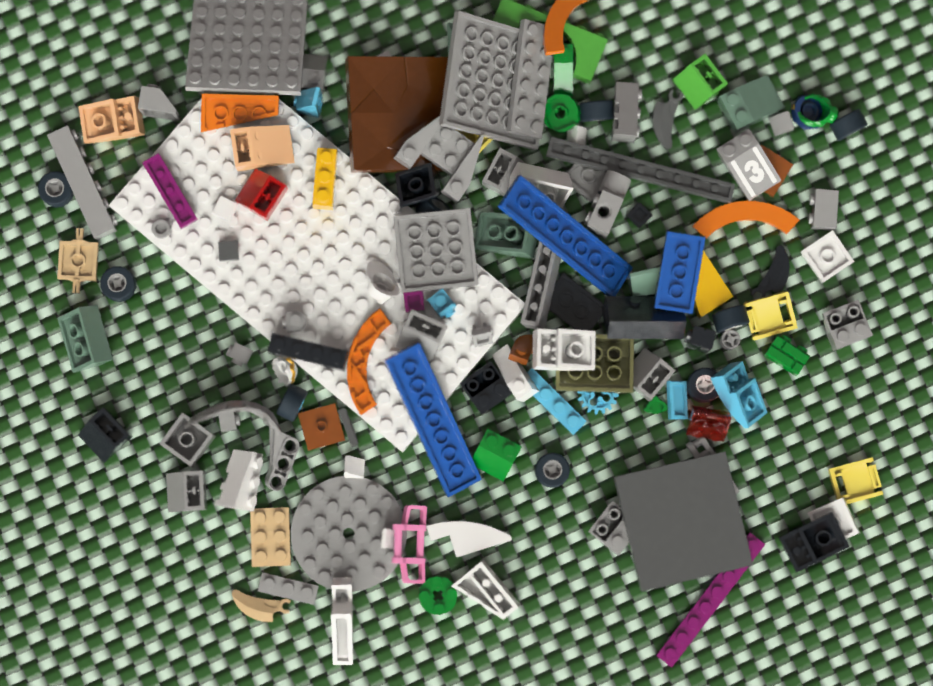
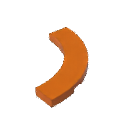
M556 0L545 21L543 33L545 56L564 53L563 30L565 22L579 4L588 0Z
M739 201L725 204L708 212L692 228L707 239L712 233L727 224L754 220L774 226L787 235L799 219L790 212L769 203Z
M381 308L364 322L353 340L348 356V386L355 407L361 416L377 405L368 386L367 362L375 341L391 325V322Z

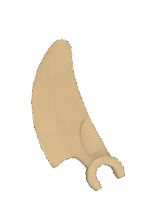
M238 590L232 591L233 600L238 608L255 620L273 622L275 612L290 613L289 610L283 609L284 603H291L289 599L281 601L267 600L246 595Z

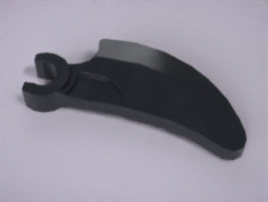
M782 245L777 246L773 262L758 287L752 290L751 296L755 292H760L762 298L765 297L767 291H773L776 294L780 293L788 280L790 264L787 252Z

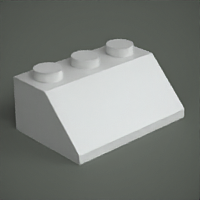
M517 162L511 173L508 186L509 189L515 178L521 175L561 209L573 190L569 173Z

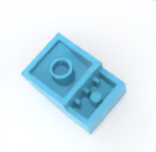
M743 361L730 363L711 377V381L721 401L730 414L745 429L752 426L768 413L755 378L749 379Z

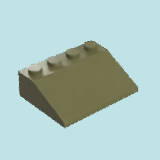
M595 334V370H555V391L633 393L634 339H607L606 334Z

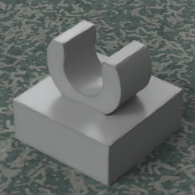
M483 323L482 328L476 329V325H473L471 334L474 347L493 343L490 326Z

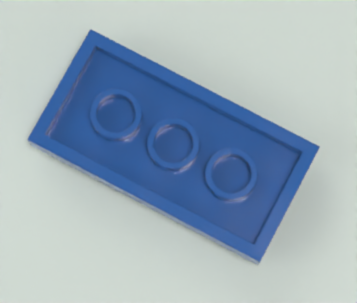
M666 231L653 308L693 314L705 237Z

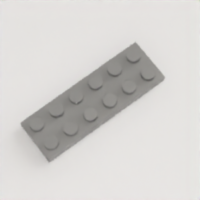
M522 19L520 21L506 131L538 140L542 139L552 55L545 56L543 33L545 25L528 19Z

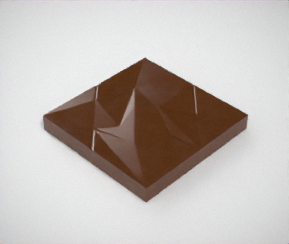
M348 56L345 59L351 173L401 172L408 170L393 158L407 139L440 116L448 57ZM422 155L417 158L411 167L415 168L431 163L437 172H444Z

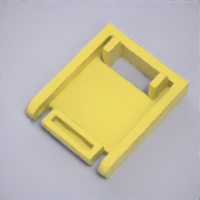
M788 291L743 303L745 307L751 306V309L746 310L750 321L748 323L750 332H758V334L752 336L753 340L798 328ZM786 303L790 318L785 321L782 319L779 304Z
M873 457L828 469L836 500L844 497L846 503L850 504L883 495V491L874 492V489L882 487L876 465L867 467L866 464L874 461ZM838 476H842L846 495L841 496L836 480Z

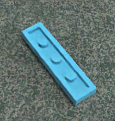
M531 368L527 373L539 390L533 397L574 435L587 421Z

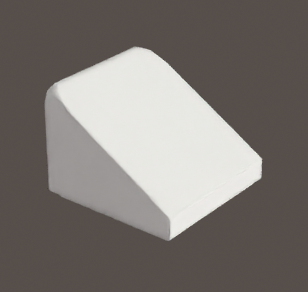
M345 456V478H364L365 459Z
M384 528L382 530V548L394 549L393 529Z

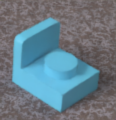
M441 289L427 299L441 319L443 317L447 319L456 312L454 309L457 308V305L450 299L444 289Z

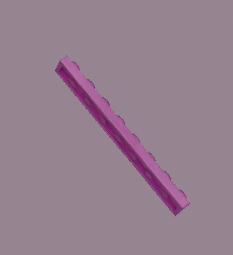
M748 533L746 538L753 562L765 544L753 534ZM749 566L718 573L656 656L672 668Z

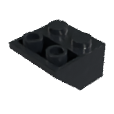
M491 361L460 383L481 416L513 394Z
M104 407L87 422L78 434L104 463L133 437Z

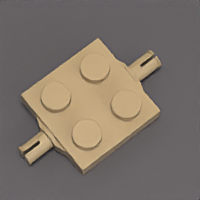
M76 228V239L60 241L57 279L72 281V293L80 294L81 282L97 281L99 243L83 240V228Z

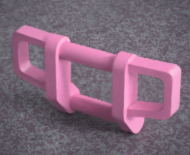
M406 505L401 524H393L394 557H392V563H400L403 583H425L424 531H426L427 526L426 506ZM411 509L420 510L419 525H408ZM402 531H417L416 558H402ZM407 564H418L419 578L417 580H410L408 578Z

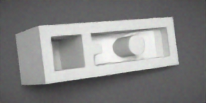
M506 344L492 356L515 398L518 401L525 402L539 390L522 364L508 359L511 348Z

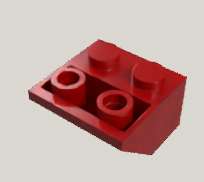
M255 168L235 199V202L268 221L288 188L287 185Z

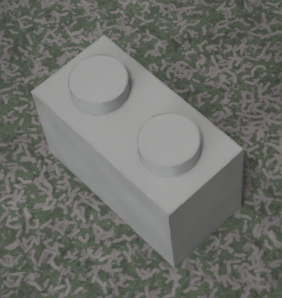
M815 189L813 194H810L809 205H812V213L809 212L808 224H811V229L834 231L836 229L839 190Z

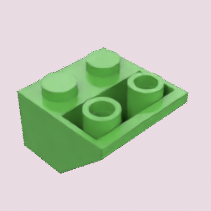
M706 53L673 79V82L694 110L723 91L728 85Z

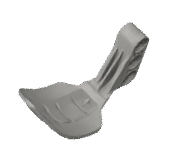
M245 400L226 401L199 412L184 425V428L187 429L189 426L202 420L234 411H249L260 417L264 424L269 426V468L264 480L265 485L274 491L284 488L299 450V442L294 437L281 432L276 417L268 408ZM288 440H291L293 444L290 450L285 448V443ZM284 458L286 464L283 468H279L278 462ZM277 476L279 483L276 486H272L271 480Z

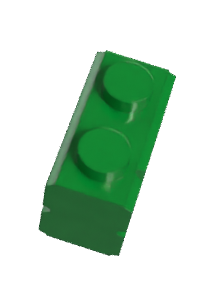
M777 335L763 356L794 376H797L810 357L807 354L808 350L800 345L794 346L791 344L792 340L785 335H781V337Z

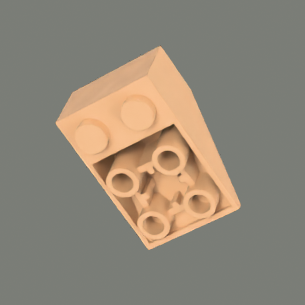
M289 125L230 129L237 171L295 163Z

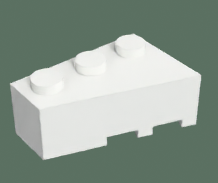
M233 449L226 469L228 473L226 482L220 486V489L223 491L220 499L216 500L214 505L254 511L257 503L256 496L260 484L259 477L263 465V454Z
M484 559L452 585L453 588L458 589L503 620L521 605Z

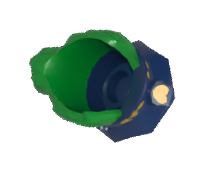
M819 94L799 96L791 106L792 121L804 130L818 129L827 122L833 123L838 118V108L832 106L827 97Z

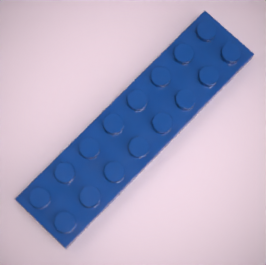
M521 175L515 178L497 206L607 296L617 295L633 269L630 264Z
M417 342L385 358V365L445 495L450 497L482 480L420 343Z

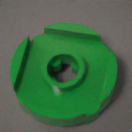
M555 94L547 99L544 123L548 128L557 132H567L579 123L580 107L572 96ZM559 108L565 110L563 118L561 116H557Z
M435 576L427 579L421 585L419 600L421 606L428 613L442 615L448 613L455 606L457 591L452 587L453 583L449 579ZM441 590L443 592V599H437L435 601L433 599V592H439Z

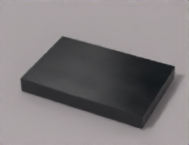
M563 273L555 283L549 311L574 330L591 331L603 316L604 304Z

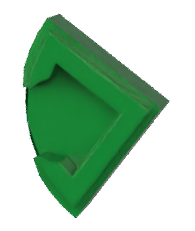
M655 395L643 411L649 414H658L666 411L668 406Z

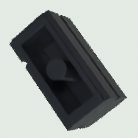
M695 326L686 331L683 342L686 343L688 349H697L699 352L707 353L713 347L716 332Z

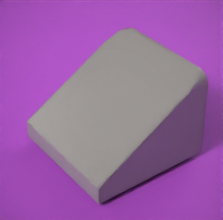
M789 111L769 118L774 136L793 131L794 129Z

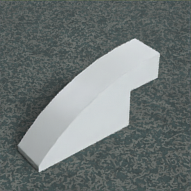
M451 521L427 526L431 541L450 535L456 557L512 540L510 535L502 531L472 522Z
M332 577L333 665H353L352 577Z

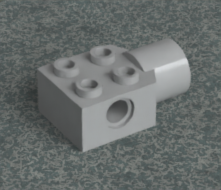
M606 171L591 206L594 208V211H589L584 222L589 232L601 238H607L630 186L631 180L628 177L615 171ZM603 211L607 216L601 217L598 212Z

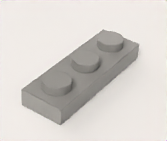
M262 572L258 592L315 605L319 586Z

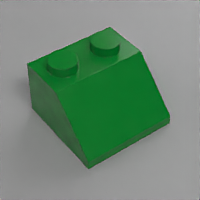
M487 429L472 459L476 468L504 482L522 446Z

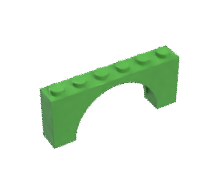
M501 0L493 19L495 22L520 29V21L522 19H528L545 25L549 13L546 11L538 12L533 6L528 4L524 6L518 4L517 0ZM566 20L563 36L570 44H573L575 55L573 78L590 85L608 39L601 33L595 32L593 34L588 32L587 28L577 25V27L573 26Z

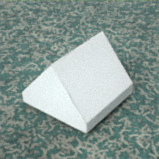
M577 125L567 131V141L586 145L587 128Z

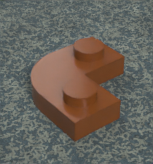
M527 334L518 337L514 342L508 359L526 366L530 355L533 354V335Z

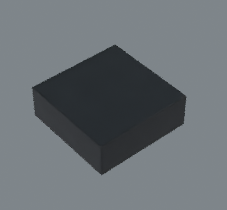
M640 202L626 215L638 229L653 216Z

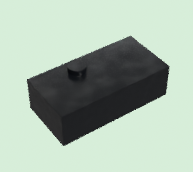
M605 296L602 314L607 339H684L687 322L685 313L653 308L655 296Z

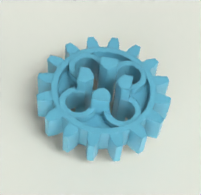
M577 391L578 394H581V397L577 400L584 402L581 407L587 406V412L589 413L591 410H594L595 415H597L598 410H601L602 414H605V408L611 410L610 404L616 405L617 402L614 398L619 397V394L614 392H601V395H608L610 400L605 402L603 397L599 396L596 400L597 404L593 406L590 404V400L594 398L595 393Z

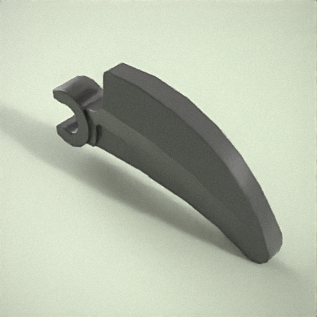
M673 90L668 93L669 100L667 103L656 102L652 115L655 136L660 144L668 150L672 148V126L678 103L683 98V93H680L677 99L673 98Z

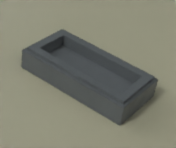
M345 408L338 410L351 447L358 446L359 442L347 410Z

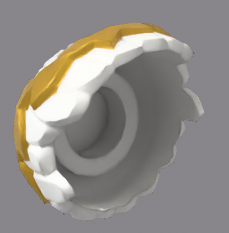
M284 357L274 358L272 369L279 378L278 383L284 382L285 386L288 387L295 382L297 366L292 359Z

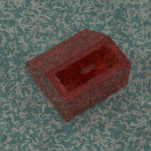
M692 405L688 415L686 435L724 442L732 416L730 412Z

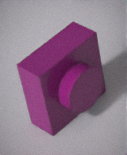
M423 291L404 293L406 313L411 312V310L416 312L425 311Z

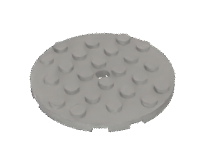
M339 476L318 484L301 500L292 520L291 543L299 565L311 579L329 589H332V577H352V592L365 590L379 584L399 564L392 563L394 549L382 548L381 542L382 530L384 528L393 529V524H401L403 516L401 507L387 489L367 478H345V476ZM345 529H353L354 537L352 539L344 537L343 532ZM402 531V555L405 550L407 531Z

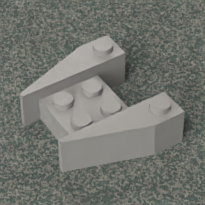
M439 116L407 139L393 159L407 169H410L420 155L425 157L451 176L441 190V193L457 203L470 186L484 135L479 136L476 142L473 143L457 130L439 125Z

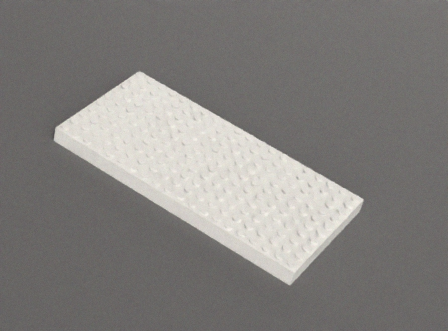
M206 92V93H205V94L273 95V96H275L274 94L225 93V92ZM201 98L152 155L160 154L198 220L183 229L179 227L144 165L109 206L269 341L272 333L350 352L353 340L364 322L381 308L391 322V325L375 341L367 362L368 386L377 405L362 416L355 407L350 394L347 380V364L345 372L310 362L292 360L403 453L418 434L385 365L384 359L401 351L396 345L410 315V312H405L404 293L401 292L393 216L416 214V212L409 206L401 208L399 198L369 173H351L350 157L280 99L278 116L201 132ZM289 125L295 163L258 168V170L284 183L288 188L269 220H264L239 203H237L238 207L231 222L214 215L212 212L220 196L235 202V199L255 170L237 171L230 129ZM317 148L337 149L338 152L333 210L314 209L312 205ZM158 219H165L171 225V234L165 239H159L152 233V224ZM237 240L239 260L220 262L218 242ZM371 261L385 264L391 270L400 290L397 296L389 298L383 304H379L368 292L370 280L366 267ZM477 263L479 285L444 289L450 299L457 305V308L454 309L456 312L447 319L446 317L441 319L427 301V299L441 289L423 291L425 311H418L429 318L447 325V330L432 362L429 363L446 401L523 311L525 305L520 298ZM285 312H301L306 318L305 328L300 332L288 333L287 328H283L282 317H286ZM483 323H486L491 328L493 343L474 347L471 334L472 327L476 325V329L482 328Z

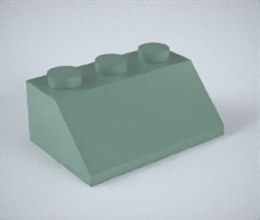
M660 267L630 273L627 277L630 295H656Z
M98 305L79 307L57 318L73 373L113 360Z

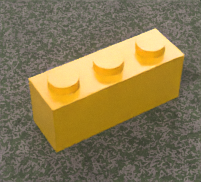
M317 148L312 204L314 209L333 210L338 159L337 149Z

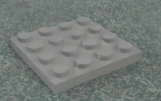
M470 208L393 216L402 293L479 285Z

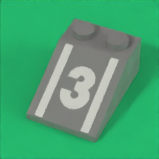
M749 129L716 149L719 158L748 201L781 181L770 160Z

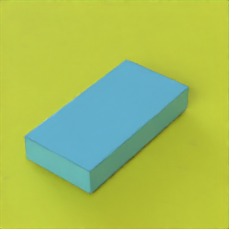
M667 381L668 420L688 419L687 381Z

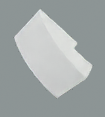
M537 328L533 331L532 369L562 371L595 370L596 331Z

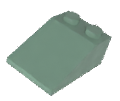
M768 75L741 85L719 96L717 100L734 134L785 109Z
M480 212L474 242L476 250L534 259L537 239L505 213Z

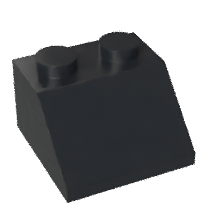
M431 163L395 173L401 208L438 197L441 190L439 174Z

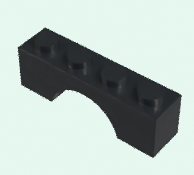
M275 333L271 335L267 351L271 355L310 362L345 372L349 352L346 350Z

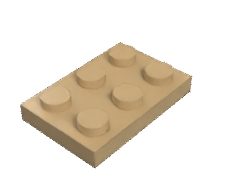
M289 507L256 508L254 511H250L252 567L291 565Z

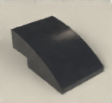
M833 512L778 537L796 573L850 547Z

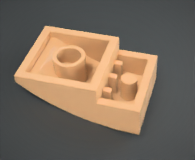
M136 96L121 99L112 98L78 106L84 143L108 142L145 135L143 116L138 109L139 98Z

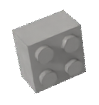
M181 413L160 442V445L190 467H194L216 436L198 423L189 426L187 429L184 428V425L191 418Z

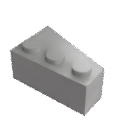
M616 82L614 119L611 138L613 142L634 143L635 139L639 138L640 126L637 125L641 115V108H638V100L641 101L642 89H639V83Z

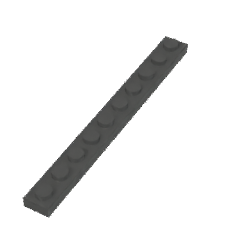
M555 137L550 138L546 157L604 172L607 170L615 171L631 179L728 204L731 203L735 184Z

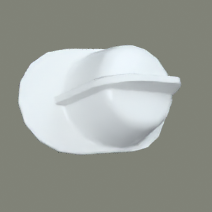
M371 261L367 264L366 272L370 280L368 284L369 294L379 304H383L389 298L397 296L400 290L391 270L385 264L378 261Z

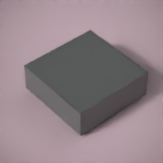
M237 240L218 242L220 262L239 260Z

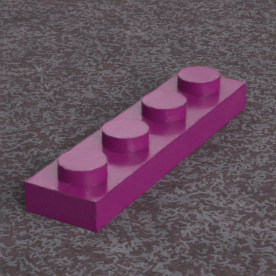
M158 153L142 162L179 227L183 229L197 221L196 215L160 154Z

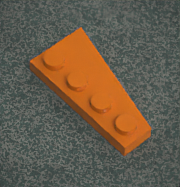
M202 94L201 132L278 116L279 96Z

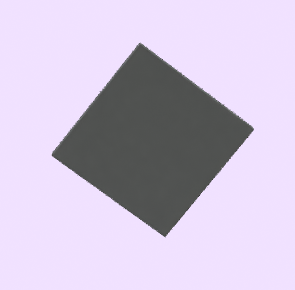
M726 452L613 477L641 592L753 565Z

